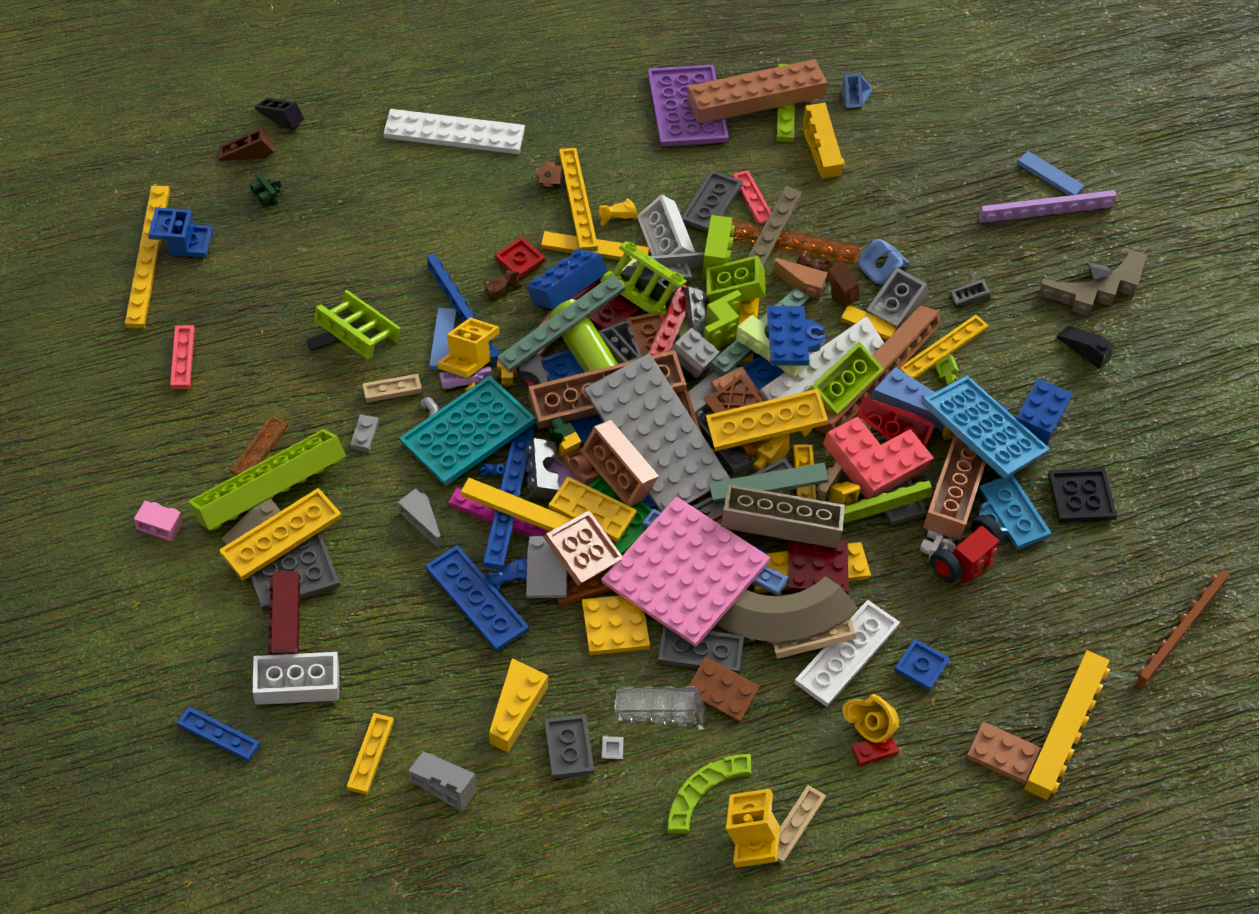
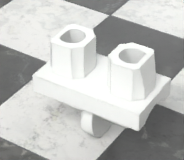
M928 530L927 537L934 539V542L924 539L920 551L928 554L930 560L931 555L938 549H946L952 553L955 549V544L952 542V537L945 539L946 535Z

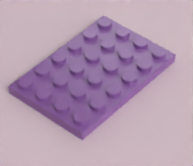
M714 64L648 69L647 74L661 147L728 142L729 136L725 118L698 124L687 101L688 86L717 80Z

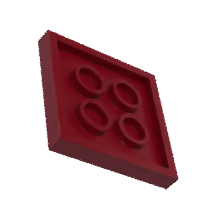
M602 277L596 280L588 287H586L578 294H576L575 296H573L571 299L578 300L583 295L588 293L590 290L598 286L600 283H602L600 281ZM619 294L591 314L589 319L595 328L600 331L626 321L627 318L634 317L643 309Z
M788 540V592L806 590L826 576L841 586L848 595V541L840 540L839 547L833 548Z

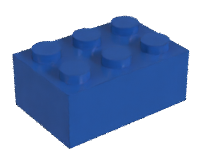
M1038 378L1016 419L1047 446L1069 406L1073 393Z

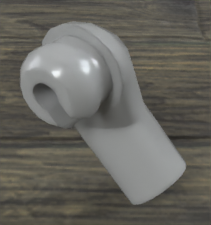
M425 397L421 400L420 405L423 409L428 408L429 417L439 411V406L432 398Z

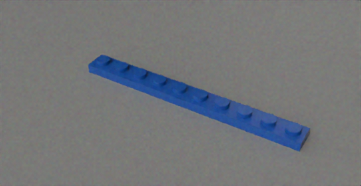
M536 423L512 439L500 490L516 497H520L528 461L525 456V450L527 445H530L532 442ZM495 510L483 567L503 570L515 517Z

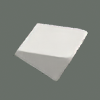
M603 736L602 758L623 759L624 738Z

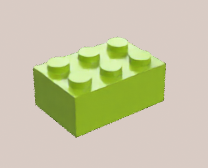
M711 215L704 253L702 279H706V268L729 263L730 250L732 249L734 237L730 236H734L735 226L732 225V218Z
M758 255L706 268L707 297L711 303L736 290L742 294L741 302L766 296L765 269Z

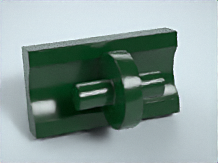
M261 172L256 174L257 180L250 183L252 193L256 194L262 191V193L258 194V199L262 205L269 202L273 206L277 205L278 201L275 197L281 191V182L278 179L272 180L271 178L267 181Z

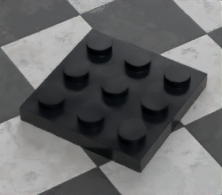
M1105 468L1049 470L1048 479L1059 523L1116 520L1117 513Z

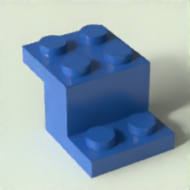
M156 207L148 236L152 240L167 241L170 255L206 258L213 228L206 225H194L192 210Z

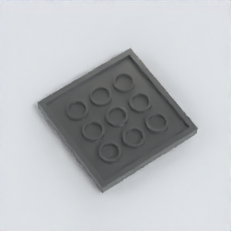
M321 532L250 576L262 611L269 609V579H273V572H298L300 599L340 587V582Z

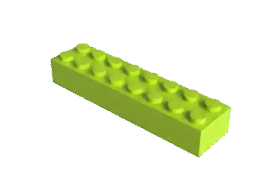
M323 429L187 502L196 521L208 530H215L221 527L225 521L238 518L240 513L250 511L262 501L264 502L269 498L273 499L275 494L286 492L292 485L306 481L312 474L323 472L325 467L338 464L342 458L346 457V454L338 436Z

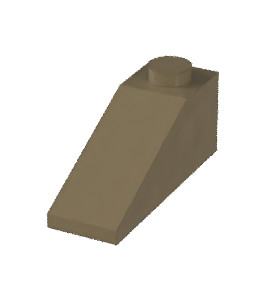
M271 498L252 508L222 537V541L225 545H228L279 513L280 509Z

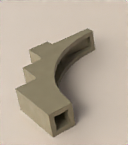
M1130 249L1126 259L1118 268L1111 272V275L1096 280L1066 283L1043 279L1038 295L1073 306L1072 312L1089 317L1094 301L1111 306L1116 291L1134 296L1147 254Z

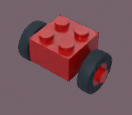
M987 515L977 516L971 523L973 533L955 548L954 554L946 549H938L931 555V566L941 579L948 583H953L960 578L967 584L972 579L976 580L982 573V570L985 568L989 569L994 564V556L998 552L997 547L1004 539L1002 529L994 519Z

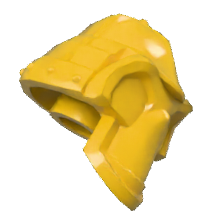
M871 694L865 701L853 699L843 705L842 710L845 719L849 723H855L857 731L871 742H886L899 728V718L895 708L876 694Z

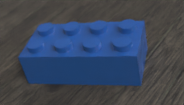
M577 249L569 257L560 260L559 264L547 269L543 275L532 279L526 288L534 305L554 310L558 305L571 299L608 271L600 253Z

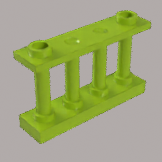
M624 242L619 247L624 254L613 272L608 271L600 281L603 282L614 274L625 286V291L621 293L622 296L648 313L662 311L665 317L668 311L665 306L675 287L681 288L686 283V280L683 279L681 274L669 270L637 249L634 243ZM631 256L639 264L630 280L626 282L620 278V274ZM646 266L654 271V274L645 290L641 292L635 288V284ZM663 277L670 283L660 300L656 302L651 298L650 294L659 278Z
M348 290L344 291L343 303L329 310L321 304L316 307L314 322L367 360L373 357L374 347L378 342L387 337L395 343L398 342L401 327ZM346 309L354 313L345 319L337 316V314ZM360 318L367 322L358 329L350 325ZM372 328L381 332L371 339L364 335V333Z

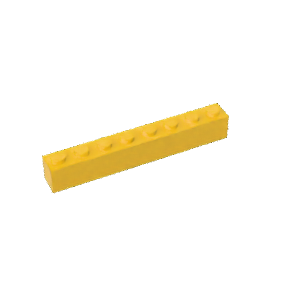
M1088 650L1086 651L1024 790L1048 800L1051 793L1055 795L1060 784L1056 780L1058 776L1062 778L1067 766L1064 765L1065 760L1070 761L1074 753V749L1071 746L1073 743L1077 745L1082 733L1078 732L1079 728H1085L1089 719L1086 716L1087 710L1092 712L1096 703L1093 697L1100 694L1103 687L1100 681L1101 679L1106 680L1110 669L1107 668L1110 660Z

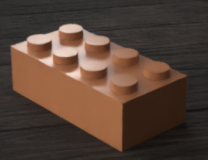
M612 420L594 426L581 450L582 454L625 505L630 507L644 501L659 475Z

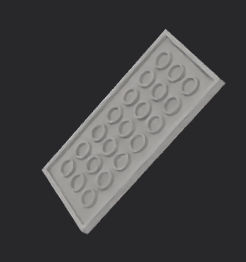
M650 353L584 388L585 394L602 421L612 420L659 475L648 493L659 512L662 513L676 496L690 504L711 492L709 483L730 479Z

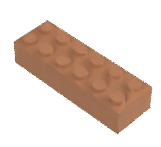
M956 435L952 439L923 528L961 540L986 462Z

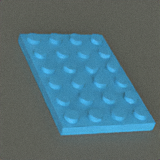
M965 376L929 395L921 403L1004 479L1043 457L1050 450L1049 447L969 376Z

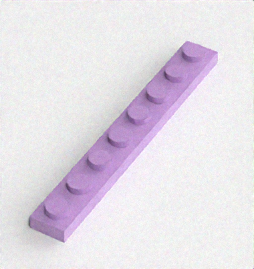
M1115 190L981 206L979 221L980 223L1109 208L1114 206L1117 194Z

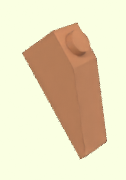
M779 258L775 259L773 270L775 274L793 288H797L811 298L820 299L828 272Z

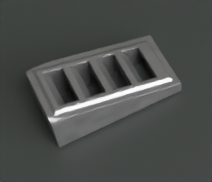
M984 279L950 290L956 307L991 299L990 291ZM961 294L962 299L959 300L957 295Z

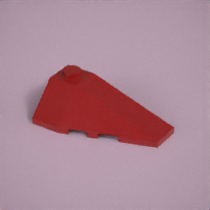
M863 397L857 412L860 418L881 433L888 441L911 429L926 447L935 426L934 420L867 397Z

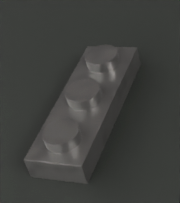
M687 287L684 289L688 327L689 330L693 328L704 338V329L707 326L703 291Z

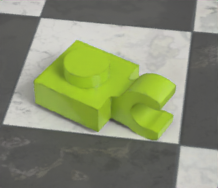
M949 354L935 363L940 378L944 381L946 380L948 385L958 381L955 373L959 372L954 356Z

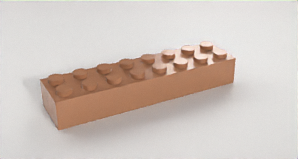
M814 59L688 86L687 101L698 124L825 97L827 81Z
M676 351L653 355V359L676 394L683 393L686 382ZM636 360L530 386L528 396L534 416L536 417L538 429L550 427V422L559 417L566 423L597 415L598 413L585 394L584 388Z

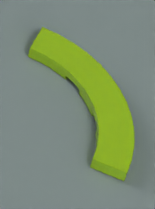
M751 754L728 756L723 760L711 762L695 772L680 788L671 806L667 833L689 834V824L693 810L699 800L710 789L726 780L751 776Z

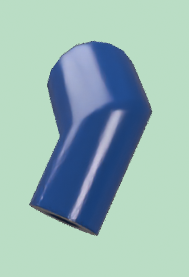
M485 463L478 469V472L482 477L487 476V474L495 477L503 474L505 467L502 464L495 466Z

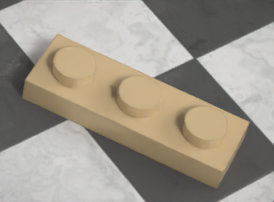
M418 374L362 384L366 403L422 393Z

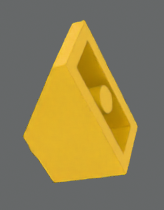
M848 481L837 483L830 487L828 499L830 502L837 504H855L858 502L860 487Z

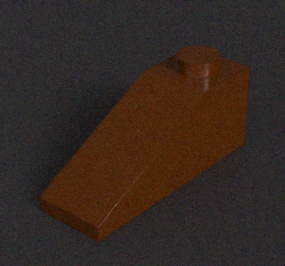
M263 127L220 145L218 159L220 161L260 159L274 153V139Z

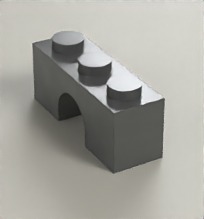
M534 438L525 450V456L528 460L526 471L529 474L527 487L530 489V497L552 500L559 490L558 474L548 472L545 468H550L557 458L556 444L553 441Z

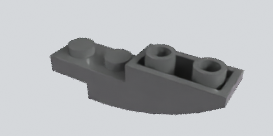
M711 411L697 417V421L703 437L710 448L715 451L706 415L713 414ZM737 446L715 451V456L724 469L728 467L734 475L751 468V462Z

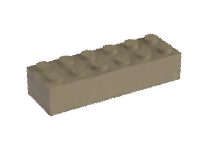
M728 484L721 527L729 530L838 548L843 531L845 505Z

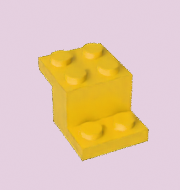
M473 318L467 319L447 334L449 354L437 362L438 369L464 378L470 377L491 361L488 342L500 333L499 327Z
M771 789L732 794L729 797L726 830L735 844L733 863L736 868L777 862L780 825L772 813L773 793Z

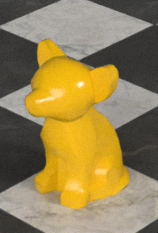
M629 198L625 199L623 203H617L611 207L607 205L599 206L598 214L602 219L601 226L606 225L611 217L622 219L637 218L636 207Z

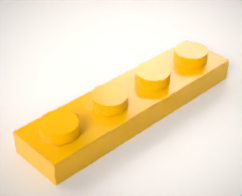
M376 713L373 714L349 778L347 790L368 795L393 727L394 718Z

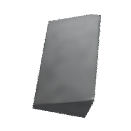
M1087 262L1090 275L1095 280L1112 274L1107 266Z

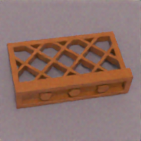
M739 375L713 396L708 394L703 398L713 414L731 410V407L739 408L752 405L745 404L746 396H754V404L764 402L742 375ZM742 381L745 385L744 391H734L735 386ZM723 395H730L728 403H720L718 399ZM733 395L743 396L741 404L732 403ZM772 438L760 440L755 444L752 442L739 446L751 459L756 455L755 451Z

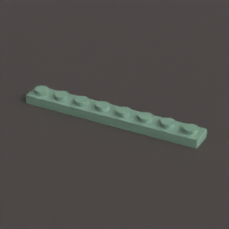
M613 274L498 355V361L510 373L624 292L625 286Z
M795 288L775 306H805L809 302L810 297ZM766 313L762 318L759 319L760 321L766 324L765 331L768 330ZM735 340L710 363V368L724 376L739 365L753 350Z

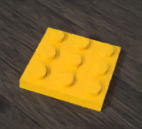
M622 596L582 599L589 656L650 649L644 611Z

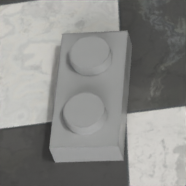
M360 414L350 443L351 449L370 452L379 424L378 417Z

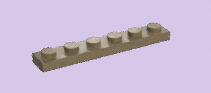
M785 186L748 258L758 255L763 267L765 266L800 200L802 192Z

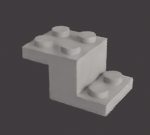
M693 328L688 330L671 347L672 351H676L680 365L696 379L710 367V363L719 354V351Z

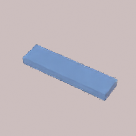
M1029 151L1018 160L1017 164L1068 196L1078 195L1084 189L1085 185Z
M438 308L429 365L430 370H441L438 369L437 362L449 354L447 334L455 328L456 309Z

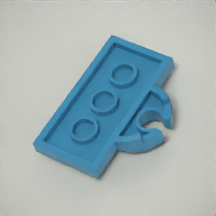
M1014 475L1006 479L1002 477L979 486L978 491L985 503L980 507L978 516L987 515L994 519L1002 529L1003 535L1008 536L1016 550L1050 538L1051 531Z

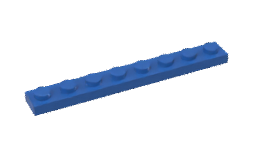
M433 253L427 255V268L452 307L456 309L461 321L465 322L469 318L475 319V314L472 309L467 307L464 296H460L457 285L451 282L449 273L444 271L441 260L437 259ZM490 340L488 343L491 361L488 363L493 369L497 367V356L500 353L496 347L492 346Z

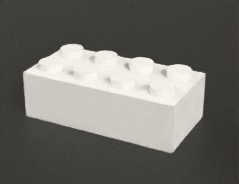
M338 652L254 656L253 697L255 705L338 701Z

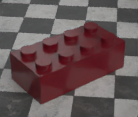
M273 572V579H269V655L299 654V573Z

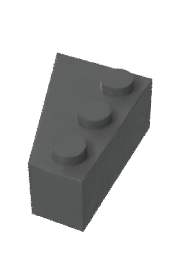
M629 320L598 331L619 364L642 357L638 344L634 340L633 331L630 329Z

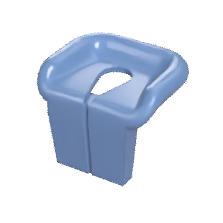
M881 239L873 240L861 253L858 260L860 269L876 285H884L896 267L899 269L901 267L908 268L910 262L895 247ZM884 254H887L888 258L884 266L877 268L876 261Z

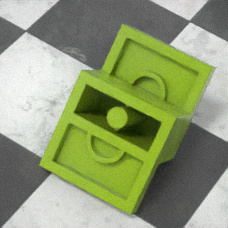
M738 290L707 305V326L704 329V339L717 350L727 344H732L736 340L742 297Z

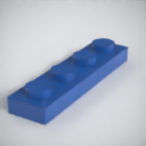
M189 706L177 722L178 727L247 762H250L261 746L259 741Z

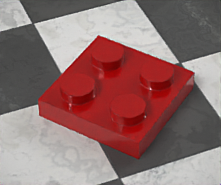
M520 237L496 253L495 260L506 270L518 271V277L521 279L543 264L545 256L523 237Z

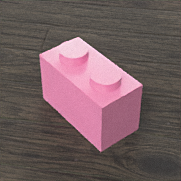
M144 501L134 518L137 530L172 542L183 525L181 512L174 508L163 507L156 502Z

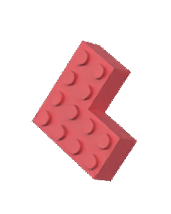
M858 416L829 431L823 442L824 447L854 484L859 485L860 492L865 499H871L886 493L928 470L934 458L911 429L880 445Z

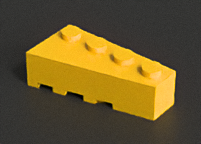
M826 103L806 105L802 130L822 179L841 176L842 169L845 168V162L840 154Z
M512 658L489 731L491 745L507 753L509 752L548 689V675Z

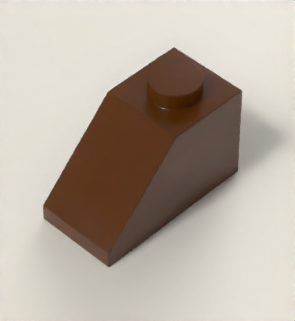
M843 261L828 269L833 300L847 307L860 299L858 283Z

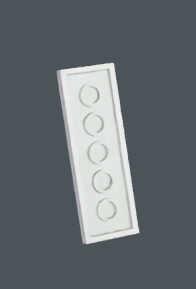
M869 600L850 618L856 639L824 647L795 679L794 684L826 707L831 704L900 625L898 620Z

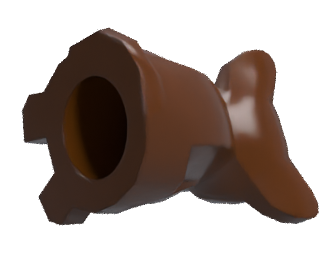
M799 254L796 263L824 272H828V269L834 266L831 259L826 261L810 259L805 254ZM829 272L827 273V278H826V280H830V279H829Z
M507 270L504 277H497L491 281L483 280L489 300L491 301L501 296L508 286L516 289L521 288L522 286L518 282L519 272Z

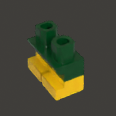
M561 417L550 422L551 427L547 431L551 437L549 441L555 442L558 448L556 457L562 460L563 455L579 449L581 440L571 423L565 425Z

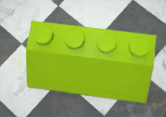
M859 341L804 392L819 389L825 411L837 415L884 369Z

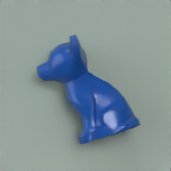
M526 557L509 563L501 572L493 571L488 573V580L498 591L501 589L503 582H512L515 579H523L526 582Z

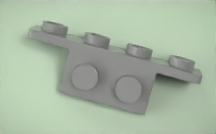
M705 252L650 257L669 270L681 274L683 279L689 282L692 279L689 268L702 267ZM645 266V270L652 271L651 269Z

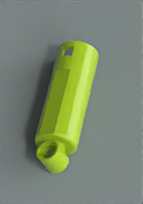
M567 300L558 305L550 314V319L576 300ZM589 317L561 336L584 372L619 364Z

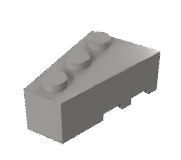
M423 751L408 770L410 781L461 812L476 794L475 773L442 760L433 754Z

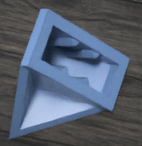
M861 73L844 74L841 93L845 107H863L873 87Z

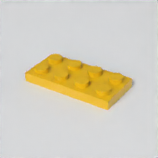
M570 477L566 478L548 509L571 519L590 511L607 536L617 543L637 511Z

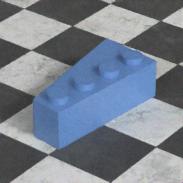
M895 367L874 389L873 400L934 420V428L943 431L944 425L921 404L924 398L935 392Z

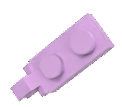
M491 367L481 368L468 378L449 372L439 374L443 389L479 383L488 376L493 378Z

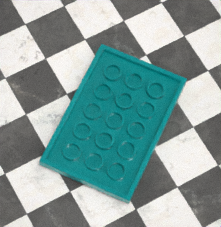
M488 376L399 439L446 487L534 425L536 417L491 376Z

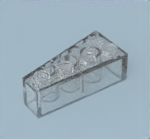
M647 686L644 688H617L614 711L620 721L646 723L647 720H651L657 725H665L666 722L677 723V727L686 728V724L696 725V729L704 730L706 707L698 687L674 688L666 686L664 688H654Z

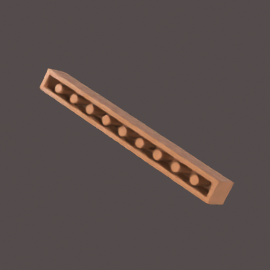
M920 305L872 355L884 370L837 415L825 411L828 424L816 427V430L827 435L829 431L852 420L857 415L863 397L872 399L874 389L895 367L900 369L941 326L939 311Z

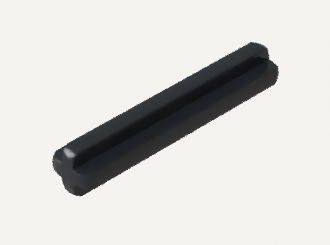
M358 323L350 324L355 329L359 328ZM330 332L307 339V345L309 349H314L339 339Z

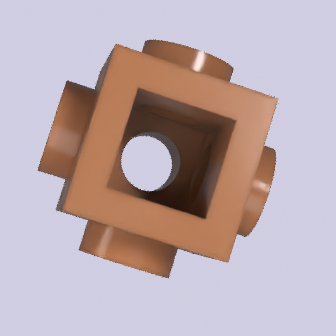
M544 161V164H541L540 168L536 169V178L539 179V183H543V186L553 187V184H560L562 166L554 165L555 162ZM546 171L551 172V177L546 176Z

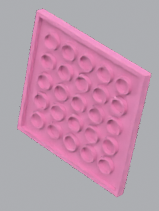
M676 496L624 553L623 559L614 564L601 581L611 590L697 647L770 563L771 559L765 553L725 527H721L720 524Z

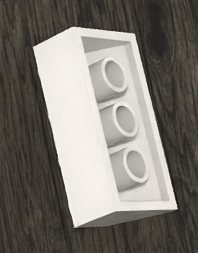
M661 194L637 215L652 256L695 252L675 201Z

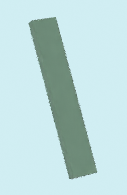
M824 462L711 482L709 485L713 503L725 501L728 484L778 492L829 483Z

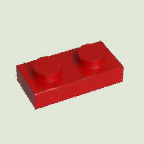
M892 736L886 742L874 743L866 740L853 744L851 747L859 766L898 755L899 752Z

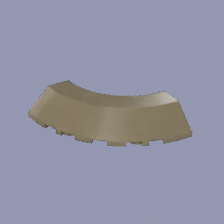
M825 576L812 587L791 595L766 596L745 590L717 622L716 626L729 634L741 635L754 642L755 640L767 641L771 644L783 643L782 641L791 640L798 642L810 639V636L821 632L824 634L828 632V629L837 624L841 625L858 611V607L841 586Z

